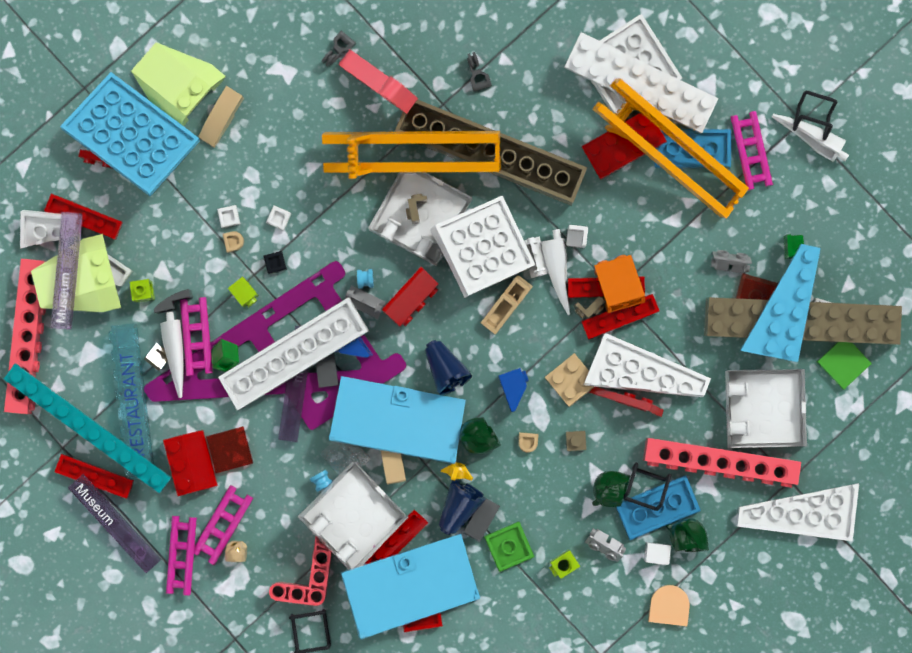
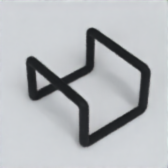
M808 90L804 91L797 105L793 131L797 130L801 119L824 125L823 140H827L833 128L830 118L837 105V100ZM807 94L833 102L827 114L826 122L805 115L799 116L801 105Z
M636 462L631 468L633 471L626 493L623 495V500L658 511L663 506L671 474L662 477L639 469ZM636 472L666 481L660 503L657 507L628 497Z
M325 609L298 615L291 614L289 616L295 643L294 653L328 650L331 647ZM323 615L327 646L299 650L295 619Z

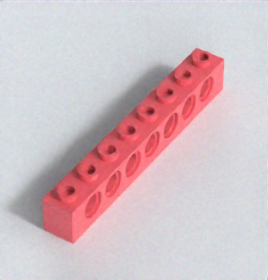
M21 259L9 371L16 363L36 377V372L38 373L40 368V362L37 361L38 353H41L42 350L40 334H43L44 331L42 315H45L46 309L40 308L35 285H32L30 280L32 277L31 271L46 261ZM31 294L36 295V301L33 304H30L28 301ZM29 313L34 314V320L31 323H28L26 320ZM27 332L32 334V339L29 342H26L24 339ZM25 351L30 353V358L27 361L22 359V354ZM7 382L4 412L32 414L36 403L27 396L22 400L19 399V390Z
M646 438L643 461H648L647 465L659 467V463L667 464L666 468L678 470V466L686 467L685 471L697 473V469L705 470L704 474L716 476V472L724 473L723 477L735 479V475L743 476L742 480L754 482V478L762 479L761 483L773 485V481L781 482L780 486L792 488V484L798 485L801 462L652 438ZM662 449H667L669 452V457L666 460L660 458L659 453ZM681 452H686L688 455V460L685 463L679 460ZM700 455H705L707 458V463L703 466L698 463ZM719 458H724L726 461V466L722 469L717 466ZM738 461H743L745 464V468L741 472L736 469ZM757 464H762L764 467V471L760 475L755 471ZM777 467H781L783 470V474L779 478L774 474V470Z

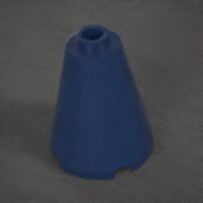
M433 340L426 345L425 354L437 392L440 395H446L455 391L456 386L460 384L462 387L472 378L471 372L441 341Z
M458 479L452 480L439 521L440 530L447 535L455 534L486 500L481 491L468 483L461 485V480Z

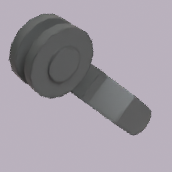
M340 31L334 38L333 50L337 55H332L333 51H329L322 59V63H326L327 67L333 65L343 53H347L349 49L351 50L356 42L343 31ZM341 39L348 46L340 48L337 42Z
M472 52L473 56L470 53L467 54V61L472 74L470 79L473 92L492 85L487 73L482 72L481 69L473 71L474 64L478 67L479 62L476 53ZM481 74L485 76V81L475 83L474 78L476 75Z

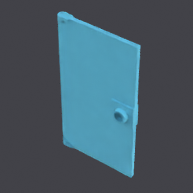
M341 376L329 441L455 464L466 400Z
M461 534L341 572L360 640L480 599Z

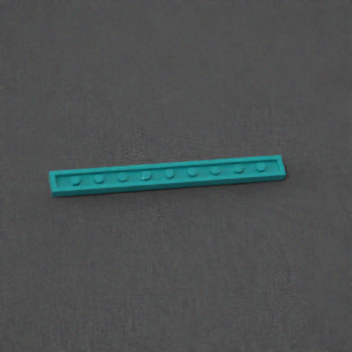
M15 363L4 377L5 381L158 493H161L171 480V476Z

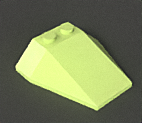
M155 43L131 70L148 100L182 126L189 121L188 115L211 89L215 91L226 78L212 64L159 43Z
M103 234L80 240L31 271L40 308L65 310V307L60 306H66V310L106 312L121 308ZM62 284L68 285V290H62L67 289V286H63Z

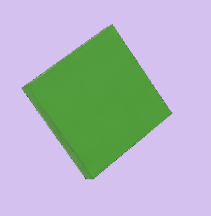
M837 342L817 361L842 390L849 386L872 364L852 342Z
M519 521L484 536L499 572L534 557Z

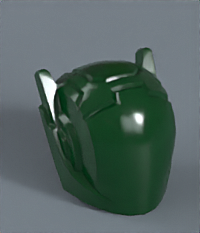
M484 417L470 419L461 425V442L468 452L484 454L501 446L498 437L491 426H488Z
M605 471L599 474L593 487L596 499L592 502L593 506L621 507L623 495L626 492L631 475L617 471Z
M683 519L673 526L671 524L667 525L675 552L682 550L685 552L709 551L706 530L698 520Z

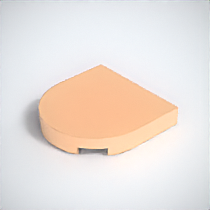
M664 585L657 589L651 597L648 622L687 626L690 606L687 594L681 588L674 585Z

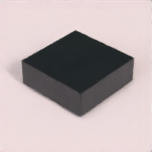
M282 251L263 255L268 274L287 270Z

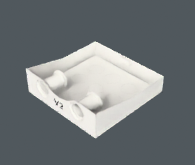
M642 14L600 40L679 80L682 79V76ZM591 81L610 111L615 114L618 109H622L620 106L626 103L621 95Z
M399 172L368 228L371 232L437 266L443 253L430 229L443 221L466 212L472 197L425 172ZM415 194L427 196V202L416 204L420 223L412 224V220H408L406 208H409L408 199H411V196Z
M503 196L443 221L430 229L453 272L464 298L535 265Z
M805 369L725 371L727 448L807 446Z
M352 462L298 516L348 570L363 566L375 551L408 518L356 462Z

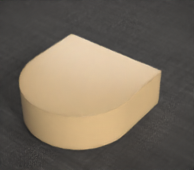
M233 231L223 234L227 253L238 251L243 247L244 238L240 233Z
M519 432L518 444L520 449L524 452H533L537 448L539 434Z

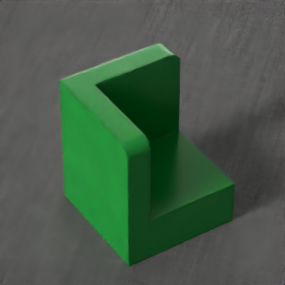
M786 234L784 236L785 259H792L800 244H804L803 235Z
M221 339L212 348L213 368L227 372L239 363L238 346L236 344Z

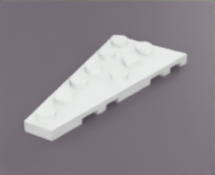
M605 333L583 385L704 397L711 378Z
M859 484L741 506L738 508L736 526L853 541Z

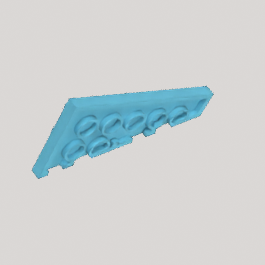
M800 244L740 351L798 362L821 248Z

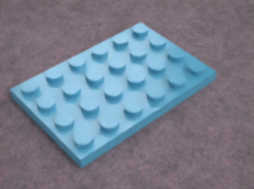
M112 72L106 76L60 126L64 132L149 196L156 191L200 142L196 135Z

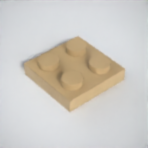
M575 353L545 377L568 407H571L595 387L583 385L589 370Z

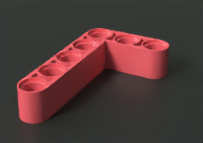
M350 49L338 64L406 114L418 100L404 85L393 77H388Z
M317 536L315 538L309 585L276 582L269 589V595L273 600L319 606L325 601L332 552ZM323 552L327 555L325 563L318 561V553ZM316 572L324 574L325 579L323 582L315 580L314 575ZM274 587H282L283 595L276 596L274 594ZM300 589L303 592L302 598L296 599L293 596V590ZM314 591L321 593V601H314L312 599Z

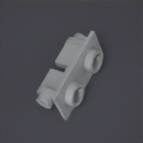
M725 250L712 251L715 260L712 259L711 267H714L715 270L728 271L730 264L732 265L731 272L745 274V272L750 271V265L748 264H752V261L747 254H729Z
M352 285L345 296V299L350 298L356 309L376 319L379 318L386 303Z
M593 528L589 534L590 536L585 540V543L591 549L600 551L611 561L618 562L624 556L623 554L626 550L623 547L624 544L614 538H611L610 542L607 543L606 540L609 535L599 529L595 530Z

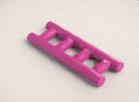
M756 111L749 112V119L739 121L738 115L730 117L748 190H753V183L765 181L766 187L773 185ZM752 126L754 137L743 139L741 128ZM756 144L758 155L747 157L745 146ZM760 163L763 174L751 176L749 165Z
M206 297L199 298V304L188 305L187 299L180 300L186 376H194L193 369L205 368V374H212ZM200 312L201 323L189 324V313ZM202 330L203 342L191 343L190 332ZM203 349L204 361L193 362L192 350Z
M232 485L229 486L194 547L195 555L198 556L200 551L211 556L208 562L212 565L216 564L253 500V497L246 495L245 499L234 494L237 488ZM230 500L240 506L235 516L225 511ZM220 517L230 522L225 533L215 528ZM210 534L220 539L215 550L205 544Z
M172 516L166 593L174 594V588L183 589V595L189 596L191 595L197 518L189 517V523L179 522L180 516ZM179 530L188 531L187 542L178 541ZM177 549L186 550V562L176 561ZM175 569H185L184 581L175 580Z

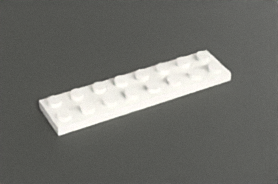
M582 32L579 34L564 68L615 93L617 92L610 85L615 78H621L665 117L700 134L703 133L718 101V98Z
M347 298L218 378L236 409L240 410L369 332L350 298Z

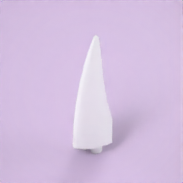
M777 114L772 115V118L799 136L820 155L834 162L836 157L844 161L847 160L849 154L842 151L846 140L831 132L827 140H823L824 129L800 121L797 130L793 131V118Z
M560 229L552 230L554 239L542 241L541 245L553 287L567 315H570L567 293V251L565 238H561Z
M167 312V321L160 323L162 340L178 398H182L184 363L180 320H174L173 312Z

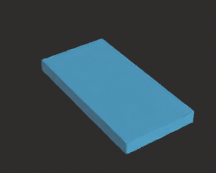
M681 129L725 168H731V129H704L701 134L692 129ZM661 130L667 140V143L656 148L661 154L678 168H705ZM654 162V168H661Z
M686 475L670 481L663 506L658 511L626 500L622 501L621 507H616L629 540L701 511ZM665 484L631 498L657 507L660 503Z

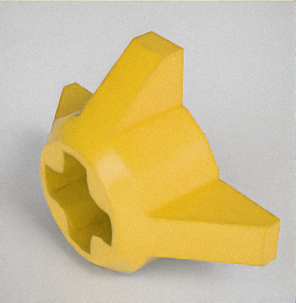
M455 462V464H450L441 469V472L448 474L451 480H473L472 475L462 463Z

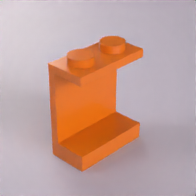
M620 255L614 260H603L594 265V273L598 277L608 313L645 303V294L631 255Z

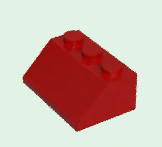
M420 267L386 304L382 311L399 327L402 325L406 327L413 319L411 315L415 311L420 312L426 305L424 301L428 297L432 298L439 291L437 289L439 284L424 268Z
M204 430L163 440L177 496L218 486Z

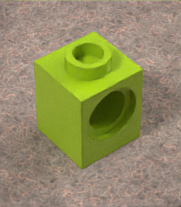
M243 276L228 287L242 307H251L257 302L256 298L259 295Z
M144 279L130 282L132 301L137 303L155 300L152 280Z
M569 549L549 561L552 565L549 569L554 577L559 576L560 579L580 567ZM567 560L568 568L560 570L558 568L559 561Z

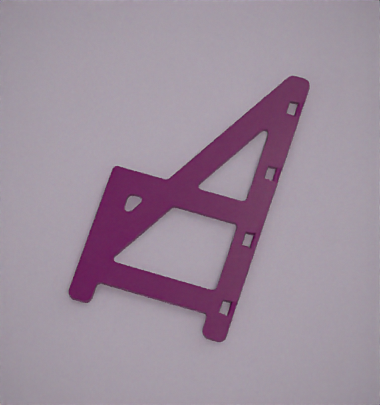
M338 261L331 262L210 342L211 350L214 345L223 339L236 344L238 347L247 341H252L258 352L275 343L268 328L312 298H317L325 311L339 304L342 300L335 291L334 284L345 277L346 272ZM322 275L325 281L315 287L312 281ZM273 307L275 314L266 319L262 314ZM362 335L360 337L373 356L369 358L356 356L361 364V369L337 371L338 385L319 388L317 372L303 373L297 375L303 378L296 379V376L265 395L286 394L308 428L314 430L334 416L341 376L384 384L406 369V362L398 353L391 355L385 360H381L366 336ZM203 349L192 354L193 362L204 361ZM185 359L183 360L182 398H178L173 381L166 384L163 380L171 374L170 369L144 386V392L153 402L229 397L219 379L200 380L198 378V374L205 368L193 369L194 376H186ZM326 391L328 393V397L320 403H315L312 398L313 392Z

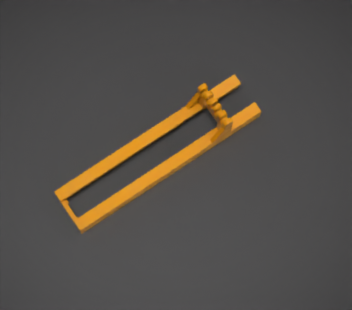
M615 78L610 87L625 99L626 103L620 106L622 109H618L617 113L614 114L600 102H597L592 109L610 124L606 125L605 129L628 139L719 217L727 219L734 209V204H738V199L742 198L749 188L621 78ZM633 110L641 112L735 192V195L726 207L624 122Z
M500 131L324 132L322 134V144L349 145L347 147L349 152L347 155L348 162L323 163L324 173H349V179H355L360 175L372 172H499L501 170ZM360 144H495L494 162H358V146Z

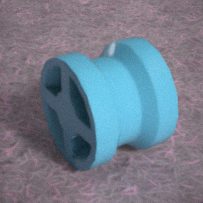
M368 269L367 271L357 270L358 289H362L365 286L374 288L373 269Z
M327 470L310 478V481L316 486V492L328 487L333 482L328 478Z

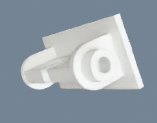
M540 237L528 238L524 242L535 263L533 267L529 268L531 278L549 274Z

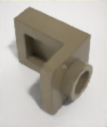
M415 194L411 196V199H408L409 208H406L407 219L412 220V224L420 223L416 204L427 202V196Z
M599 296L587 309H584L577 302L574 305L576 308L575 312L582 319L584 317L588 319L593 313L597 315L604 308L602 304L605 301Z

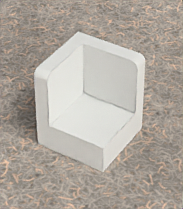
M569 225L566 246L585 248L588 227Z
M646 542L644 562L669 565L671 545Z

